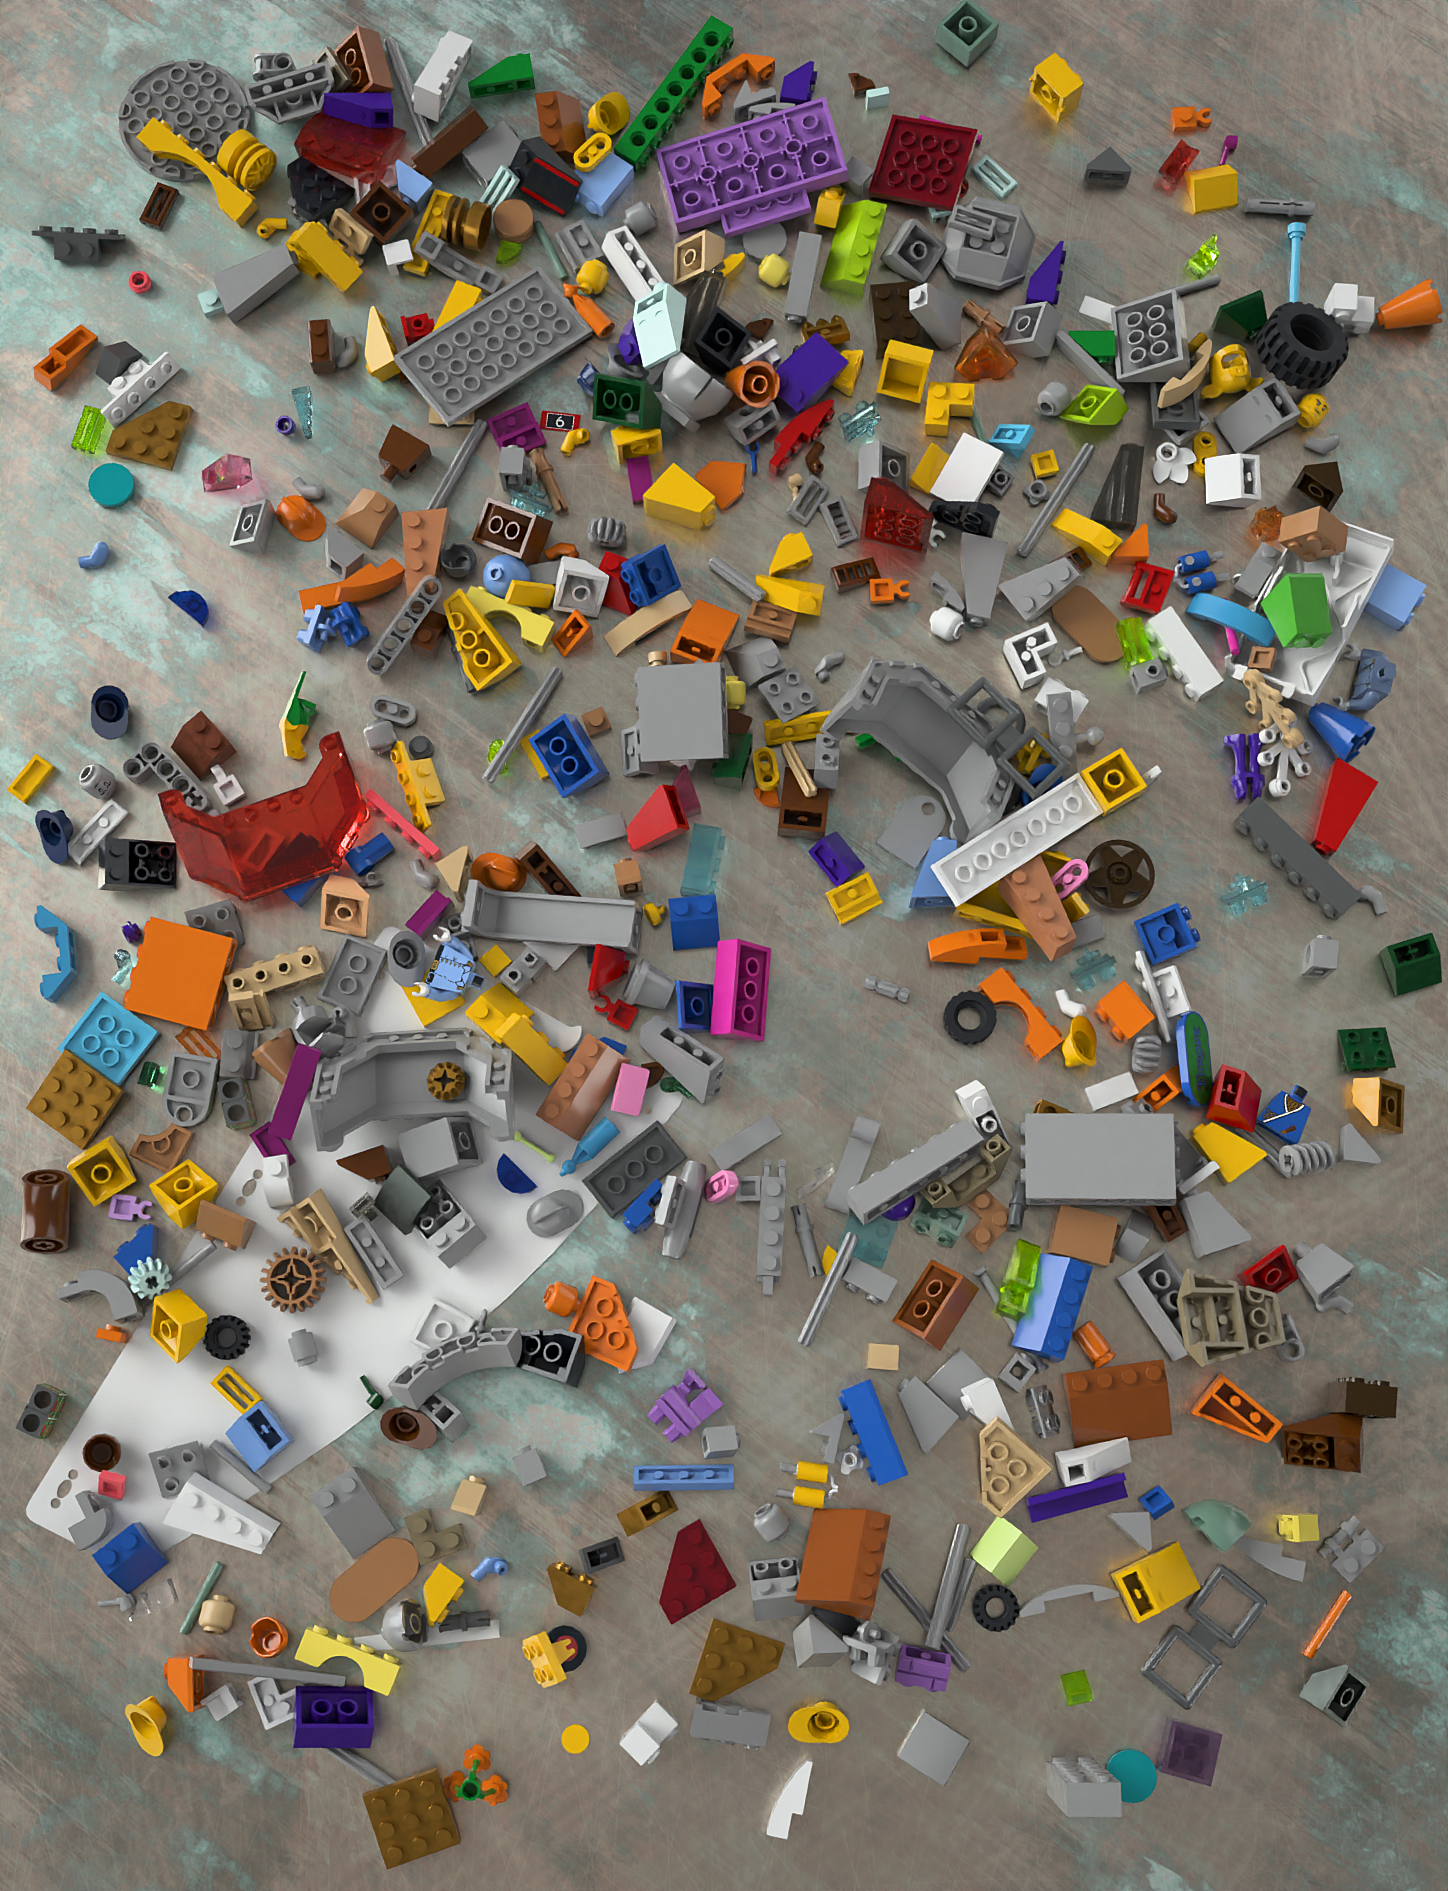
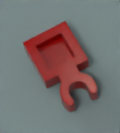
M601 994L600 999L606 1001V1006L600 1008L595 1005V1011L600 1014L608 1013V1022L628 1032L639 1013V1009L620 999H617L616 1003L613 1004L608 996Z

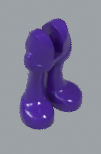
M1252 733L1247 736V745L1250 750L1249 772L1246 770L1245 759L1246 734L1228 735L1223 738L1224 745L1232 748L1235 755V775L1231 777V786L1235 791L1237 800L1246 799L1247 784H1250L1251 799H1256L1258 796L1261 798L1262 790L1265 786V776L1261 774L1257 757L1261 753L1262 746L1266 744L1261 742L1259 738L1260 733Z

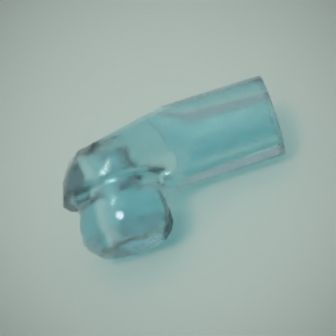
M118 949L114 953L118 970L111 979L121 986L131 973L133 963L131 955L127 950Z

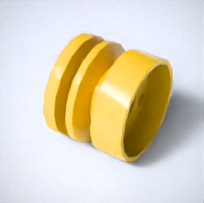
M245 129L236 130L224 141L217 155V165L222 171L233 177L238 184H241L243 188L251 192L261 188L270 179L277 164L275 152L267 148L265 144L260 143L254 135Z

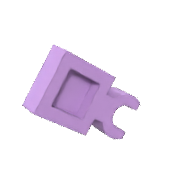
M114 1194L111 1198L108 1218L135 1221V1215H138L144 1220H151L152 1216L144 1214V1208L147 1206L154 1207L155 1204L150 1201H143L138 1204L139 1197Z

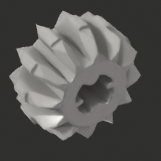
M596 516L590 520L588 525V538L591 542L596 543V545L619 547L624 544L627 527L623 521Z
M1139 1033L1135 1038L1132 1050V1068L1135 1072H1140L1141 1074H1154L1159 1065L1161 1040L1159 1036L1151 1033Z

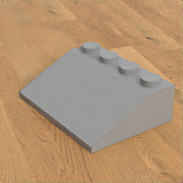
M1176 288L1111 308L1112 330L1115 332V363L1118 382H1168L1172 377L1177 379L1184 378L1191 370L1184 304Z

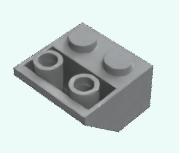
M797 1556L748 1562L755 1621L805 1615L804 1604L795 1602L800 1578Z
M878 1625V1630L881 1632L879 1639L894 1644V1652L886 1653L884 1666H869L867 1664V1652L866 1660H853L849 1669L851 1672L880 1686L882 1681L887 1682L892 1667L889 1665L892 1656L897 1657L902 1643L899 1641L900 1637L897 1633Z

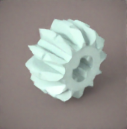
M147 1257L146 1263L138 1260L137 1264L139 1267H131L130 1271L133 1275L128 1277L129 1283L132 1284L130 1288L132 1292H138L137 1294L141 1299L147 1295L152 1300L154 1294L162 1295L161 1289H169L168 1281L172 1280V1276L168 1273V1265L162 1264L161 1259L157 1258L153 1262L151 1257Z

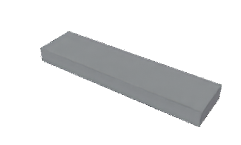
M1064 330L1056 334L1054 345L1094 385L1118 389L1121 396H1124L1125 390Z

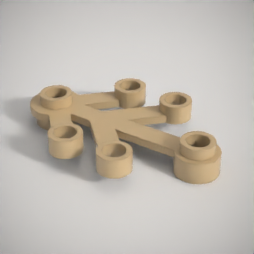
M1252 669L1244 672L1243 683L1250 691V700L1246 702V708L1252 714L1257 713L1262 708L1263 720L1258 723L1260 729L1265 730L1273 725V718L1284 734V737H1282L1283 744L1288 749L1297 748L1304 742V738L1298 729L1294 727L1288 728L1287 725L1295 721L1296 717L1290 709H1286L1278 704L1283 700L1281 693L1277 689H1273L1265 684V678L1259 670Z

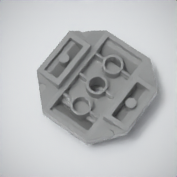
M978 196L964 205V207L998 217L991 237L992 242L990 243L985 242V239L947 227L951 214L949 215L942 243L947 248L939 261L955 280L1000 290L1025 279L1036 236L1020 206ZM956 213V215L963 216V217H966V218H971V217H968V216H965V215ZM978 220V222L991 225L990 223Z

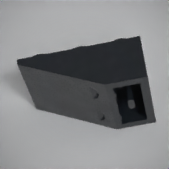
M105 837L99 843L98 890L141 891L176 888V842Z

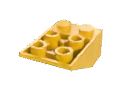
M1178 1541L1111 1573L1131 1618L1136 1623H1140L1164 1611L1201 1589Z

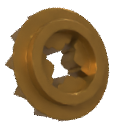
M450 1062L437 1063L430 1070L426 1079L428 1090L434 1097L440 1100L454 1099L462 1092L465 1085V1076L462 1069ZM447 1073V1077L455 1082L447 1083L444 1091L443 1084L437 1080L443 1079Z

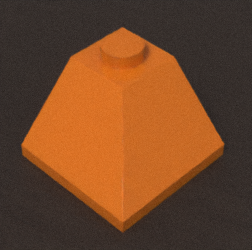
M204 1654L167 1658V1663L164 1665V1677L168 1679V1686L187 1712H194L205 1707V1705L202 1706L200 1703L205 1698L204 1670L191 1669L188 1666L190 1657L204 1658Z

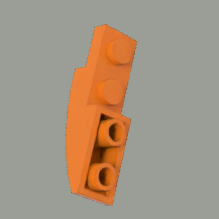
M1003 928L964 930L950 933L928 942L930 960L938 962L977 964L979 957L1026 960L1028 954L1025 938L1005 936Z

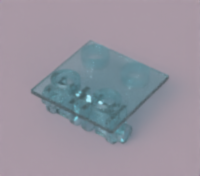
M851 1209L836 1252L839 1251L848 1232L854 1233L859 1237V1240L851 1257L882 1269L898 1222L878 1216L863 1225Z

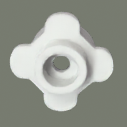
M851 1445L845 1451L836 1452L835 1459L839 1461L841 1465L840 1471L843 1474H849L851 1470L863 1467L864 1462L859 1458L856 1446ZM848 1457H850V1458L852 1459L851 1462H848V1461H847V1458H848Z

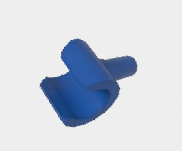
M755 441L756 448L752 451L749 450V444L745 446L746 451L750 453L752 473H758L756 458L760 445L757 441Z

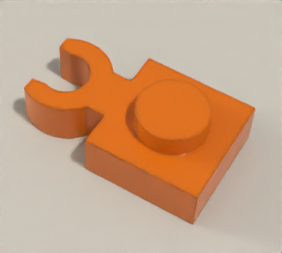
M1195 106L1173 107L1171 111L1173 132L1195 131L1197 125L1203 128L1210 127L1212 119L1203 118V116H1209L1210 108H1202L1199 112H1195Z
M893 578L869 579L871 604L894 603L895 596L902 600L909 599L910 592L901 591L902 587L909 586V581L901 580L897 584H893Z

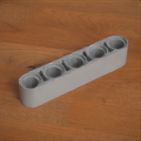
M427 575L421 579L368 654L367 667L372 674L381 675L387 671L441 595L442 586L436 576ZM428 582L437 584V589L434 592H427L425 590V585ZM421 601L424 607L420 611H414L411 609L412 603ZM401 620H407L410 622V627L406 630H401L398 628V623ZM388 639L397 641V645L392 649L386 648L384 643ZM374 658H381L384 660V663L381 667H374L371 665V661Z

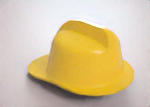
M613 91L599 99L589 110L588 118L590 123L587 125V128H593L595 132L613 135L628 123L630 117V108L624 96L619 92Z
M1077 1015L1072 1020L1071 1033L1061 1043L1065 1065L1067 1067L1082 1065L1093 1067L1096 1064V1033L1091 1022L1086 1017Z
M150 1696L137 1705H127L125 1714L143 1750L150 1755L160 1756L164 1749L160 1733L166 1724L167 1716L156 1697Z
M827 1701L819 1702L813 1707L802 1708L794 1712L788 1721V1730L791 1736L800 1742L837 1743L848 1735L850 1728L846 1716L836 1705Z

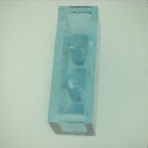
M694 823L680 889L681 896L692 897L713 895L715 893L717 881H713L714 872L719 873L721 859L717 858L719 849H724L726 836H722V828Z

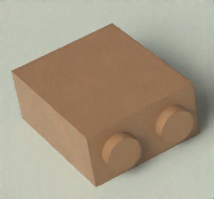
M1059 1205L1048 1254L1071 1258L1103 1268L1108 1267L1109 1263L1114 1262L1116 1249L1112 1247L1114 1239L1118 1240L1121 1225H1118L1119 1218L1067 1205Z

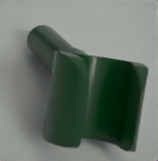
M363 1375L360 1377V1380L371 1395L366 1402L373 1409L377 1410L383 1404L384 1399L371 1386L367 1377Z

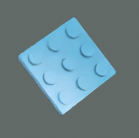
M101 991L57 1049L62 1053L65 1049H70L120 1086L160 1033Z

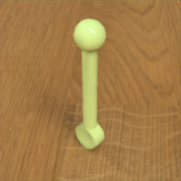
M515 1131L514 1141H520L544 1156L549 1163L555 1161L554 1154L546 1153L523 1138L520 1132Z

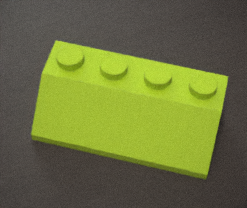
M862 200L843 205L821 279V287L863 297L886 219V204Z

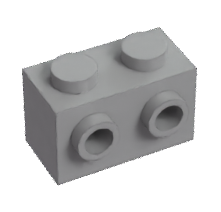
M516 445L501 447L499 475L503 491L526 492L527 480H531L532 467L530 466V458L526 457L524 448Z

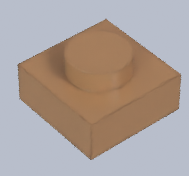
M1253 646L1247 667L1251 670L1257 669L1260 672L1272 673L1278 653L1276 648Z
M602 706L581 715L590 738L612 729Z

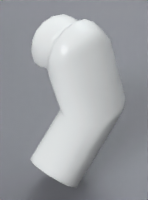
M1067 989L1055 992L1063 1014L1072 1018L1077 1015H1086V1006L1070 1001Z

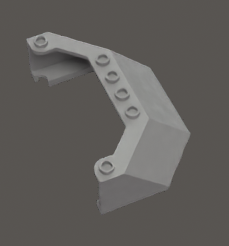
M872 659L826 717L820 731L828 739L840 741L846 732L865 733L873 736L877 742L890 750L895 757L901 759L912 771L918 773L929 785L941 792L953 820L949 829L952 839H957V843L963 846L987 831L1003 815L1015 781L997 764V758L1004 752L995 743H992L987 749H982L947 714V708L960 695L922 663L906 665L904 661L891 660L889 663H883L881 659ZM969 702L959 710L984 737L995 729L993 722Z
M467 1027L370 1033L364 1036V1041L355 1046L351 1043L337 1051L338 1055L330 1060L324 1058L318 1061L309 1101L317 1152H334L343 1145L345 1135L375 1120H411L414 1118L460 1117L462 1115H469L490 1127L492 1139L499 1142L514 1140L515 1105L512 1050L506 1047L503 1049L497 1047L495 1041L485 1036L477 1037L473 1035V1030ZM437 1063H454L464 1073V1088L454 1099H437L428 1090L426 1079L430 1070ZM447 1073L443 1079L437 1080L443 1084L444 1091L447 1083L455 1082L447 1077Z

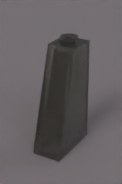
M711 269L710 272L704 270L686 296L682 338L685 340L681 344L680 350L686 355L698 359L701 358L693 342L715 306L720 308L728 283L726 277L723 276L724 273L719 270Z
M1135 443L1121 444L1093 508L1090 520L1105 526L1107 529L1134 531L1137 524L1144 446H1138Z

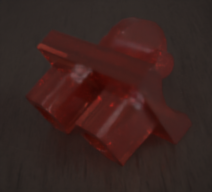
M1181 139L1158 173L1162 174L1163 179L1167 182L1177 184L1199 155L1200 150L1190 147Z

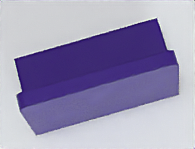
M836 831L822 837L808 852L836 887L844 884L853 874L865 868L862 861Z

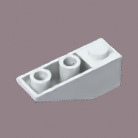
M975 1080L956 1090L955 1092L968 1119L984 1138V1143L998 1134L1013 1149L986 1088Z
M1127 1437L1055 1452L1058 1475L1066 1487L1091 1482L1132 1462Z

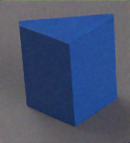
M676 981L679 1030L686 1034L710 1032L713 984Z

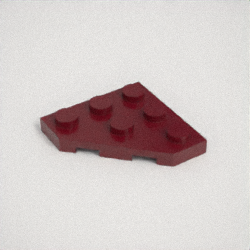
M700 1519L679 1530L675 1540L659 1604L671 1625L737 1586Z

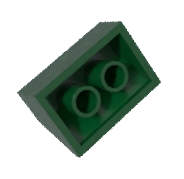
M595 373L593 420L639 429L661 428L662 404L648 382Z

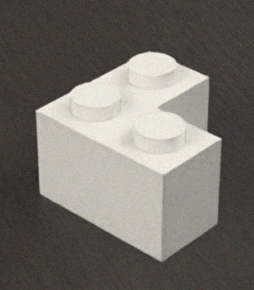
M1335 283L1324 303L1325 313L1331 314L1335 318L1336 323H1340L1343 327L1342 331H1353L1356 334L1368 333L1374 323L1375 297L1357 296L1358 285Z
M1048 622L1005 640L1003 651L1021 689L1044 680L1046 670L1040 658L1054 652L1058 643Z
M657 1699L622 1736L619 1744L641 1766L645 1762L650 1764L660 1753V1743L664 1739L669 1742L679 1731L676 1728L679 1721Z

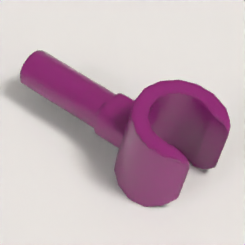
M1228 135L1223 143L1224 149L1219 163L1220 166L1225 165L1229 149L1237 148L1238 136Z

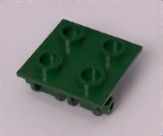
M1386 1027L1342 1029L1337 1031L1345 1061H1342L1343 1071L1348 1073L1359 1070L1366 1072L1368 1069L1370 1072H1373V1070L1383 1069L1387 1071L1388 1068H1396Z

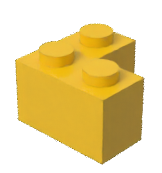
M929 381L925 415L926 435L948 437L950 416H973L975 384Z

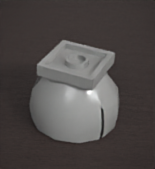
M681 350L670 358L663 371L662 391L660 393L654 392L662 404V409L695 433L701 427L698 423L699 420L718 414L729 403L734 394Z

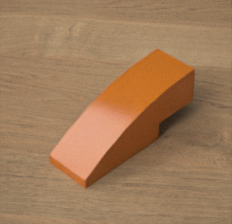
M81 324L50 347L49 355L33 367L34 379L52 392L83 361L97 342L98 336Z
M394 558L389 559L378 568L369 563L338 584L334 600L337 602H351L368 599L388 592L402 584L405 568Z

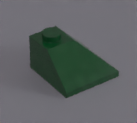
M1262 290L1221 305L1211 326L1212 330L1242 342L1249 339L1256 340L1260 330L1267 322Z

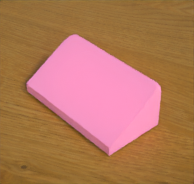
M625 1063L621 1064L610 1110L633 1116L640 1115L650 1073L649 1069Z

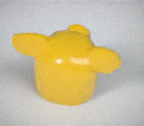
M1239 344L1228 345L1210 357L1209 372L1212 384L1205 386L1201 390L1200 398H1217L1221 393L1232 394L1243 389L1250 392L1263 384V378H1251L1250 364L1244 347ZM1232 354H1239V356L1234 358L1233 360L1223 362V359L1226 356Z

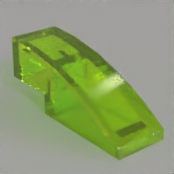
M1020 1238L1016 1241L1001 1285L995 1313L1018 1321L1026 1314L1029 1293L1034 1289L1041 1250L1040 1246Z

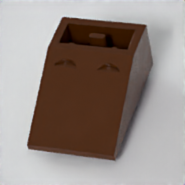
M786 766L778 835L812 839L825 837L830 789L817 788L815 796L806 797L790 767ZM807 769L812 779H814V770Z
M1335 1413L1283 1426L1284 1464L1361 1473L1364 1453L1363 1416Z

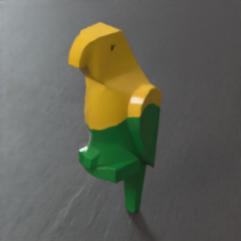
M302 671L279 724L284 754L286 757L294 760L302 759L306 755V752H303L301 740L308 730L309 717L317 713L315 710L316 704L298 698L306 675L305 671Z

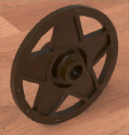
M1119 839L1106 841L1093 849L1087 857L1085 863L1089 869L1092 859L1099 853L1102 867L1090 872L1084 883L1092 898L1101 905L1120 910L1132 908L1140 904L1151 892L1155 880L1154 866L1146 851L1137 844ZM1111 846H1125L1133 850L1121 857ZM1143 859L1149 869V880L1137 871ZM1092 886L1107 887L1109 901L1100 897ZM1128 890L1143 893L1136 900L1123 904Z

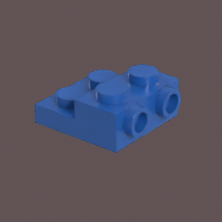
M659 544L644 554H637L621 564L623 569L621 571L622 579L629 584L631 589L629 593L630 599L637 606H649L681 587L665 544Z
M1177 902L1134 921L1152 965H1157L1175 956L1178 957L1199 948L1198 942L1201 941V937L1196 927L1192 929L1188 920L1192 919V916L1187 906L1182 907Z
M657 1179L622 1214L625 1219L624 1225L634 1235L641 1229L646 1231L655 1221V1212L650 1206L652 1204L656 1206L660 1203L663 1185Z

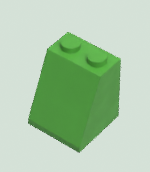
M1287 573L1260 603L1283 648H1318L1332 634L1325 580L1322 573Z

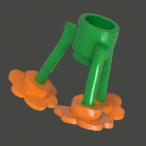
M479 1744L474 1745L472 1749H466L463 1766L471 1769L469 1777H463L460 1771H454L451 1777H445V1786L443 1788L446 1797L451 1798L453 1802H458L460 1798L466 1801L480 1798L484 1801H489L491 1806L497 1805L498 1802H505L508 1797L505 1791L508 1785L506 1782H502L499 1775H492L489 1780L486 1779L483 1782L476 1777V1773H479L481 1769L488 1770L490 1768L491 1761L489 1758L491 1753L488 1750H484L483 1746Z

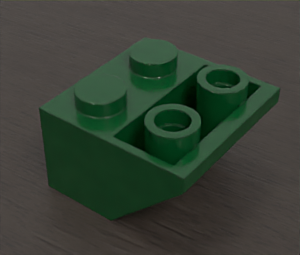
M1433 933L1389 945L1379 952L1396 997L1442 983L1441 955Z

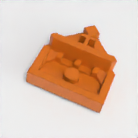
M710 461L694 476L705 489L715 496V501L721 509L726 510L745 491L743 487L747 464Z

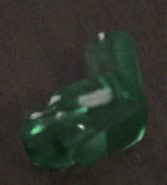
M673 1076L663 1078L660 1082V1089L663 1092H680L687 1099L692 1096Z

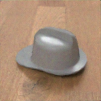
M610 343L607 347L610 357L607 369L608 375L635 380L643 378L644 373L640 365H627L617 347L618 343Z
M401 931L397 933L390 941L387 952L390 975L399 985L414 987L416 986L414 985L415 982H421L424 978V943L415 932Z
M561 1189L554 1191L535 1201L530 1206L526 1218L528 1227L534 1234L540 1237L553 1236L579 1221L583 1205L578 1195L570 1190Z

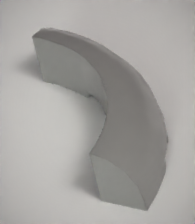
M509 1327L491 1328V1332L476 1335L475 1332H469L446 1340L422 1353V1359L413 1366H405L388 1384V1387L399 1402L409 1408L418 1410L437 1390L463 1375L492 1367H516L522 1351L519 1328Z

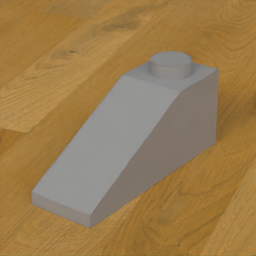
M438 1391L432 1394L418 1409L422 1414L428 1416L435 1423L437 1430L452 1443L470 1426L464 1415Z

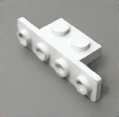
M168 352L163 353L150 366L141 359L132 363L128 370L120 377L115 378L107 388L115 398L101 410V413L116 428L180 370L179 365Z
M1137 951L1135 963L1139 972L1143 973L1145 992L1151 996L1153 1002L1150 1004L1151 1010L1160 1022V1026H1158L1160 1036L1166 1042H1176L1177 1039L1170 1018L1192 1011L1177 967L1173 965L1153 972L1146 951Z

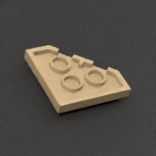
M998 1416L980 1432L982 1503L1001 1518L1052 1470V1464Z

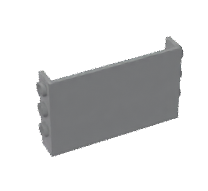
M1025 1113V1122H1020V1136H1025V1145H1020L1021 1159H1025V1168H1021V1183H1026V1205L1175 1206L1176 1184H1180V1169H1175V1160H1179V1145H1174V1136H1179V1123L1174 1122V1114Z

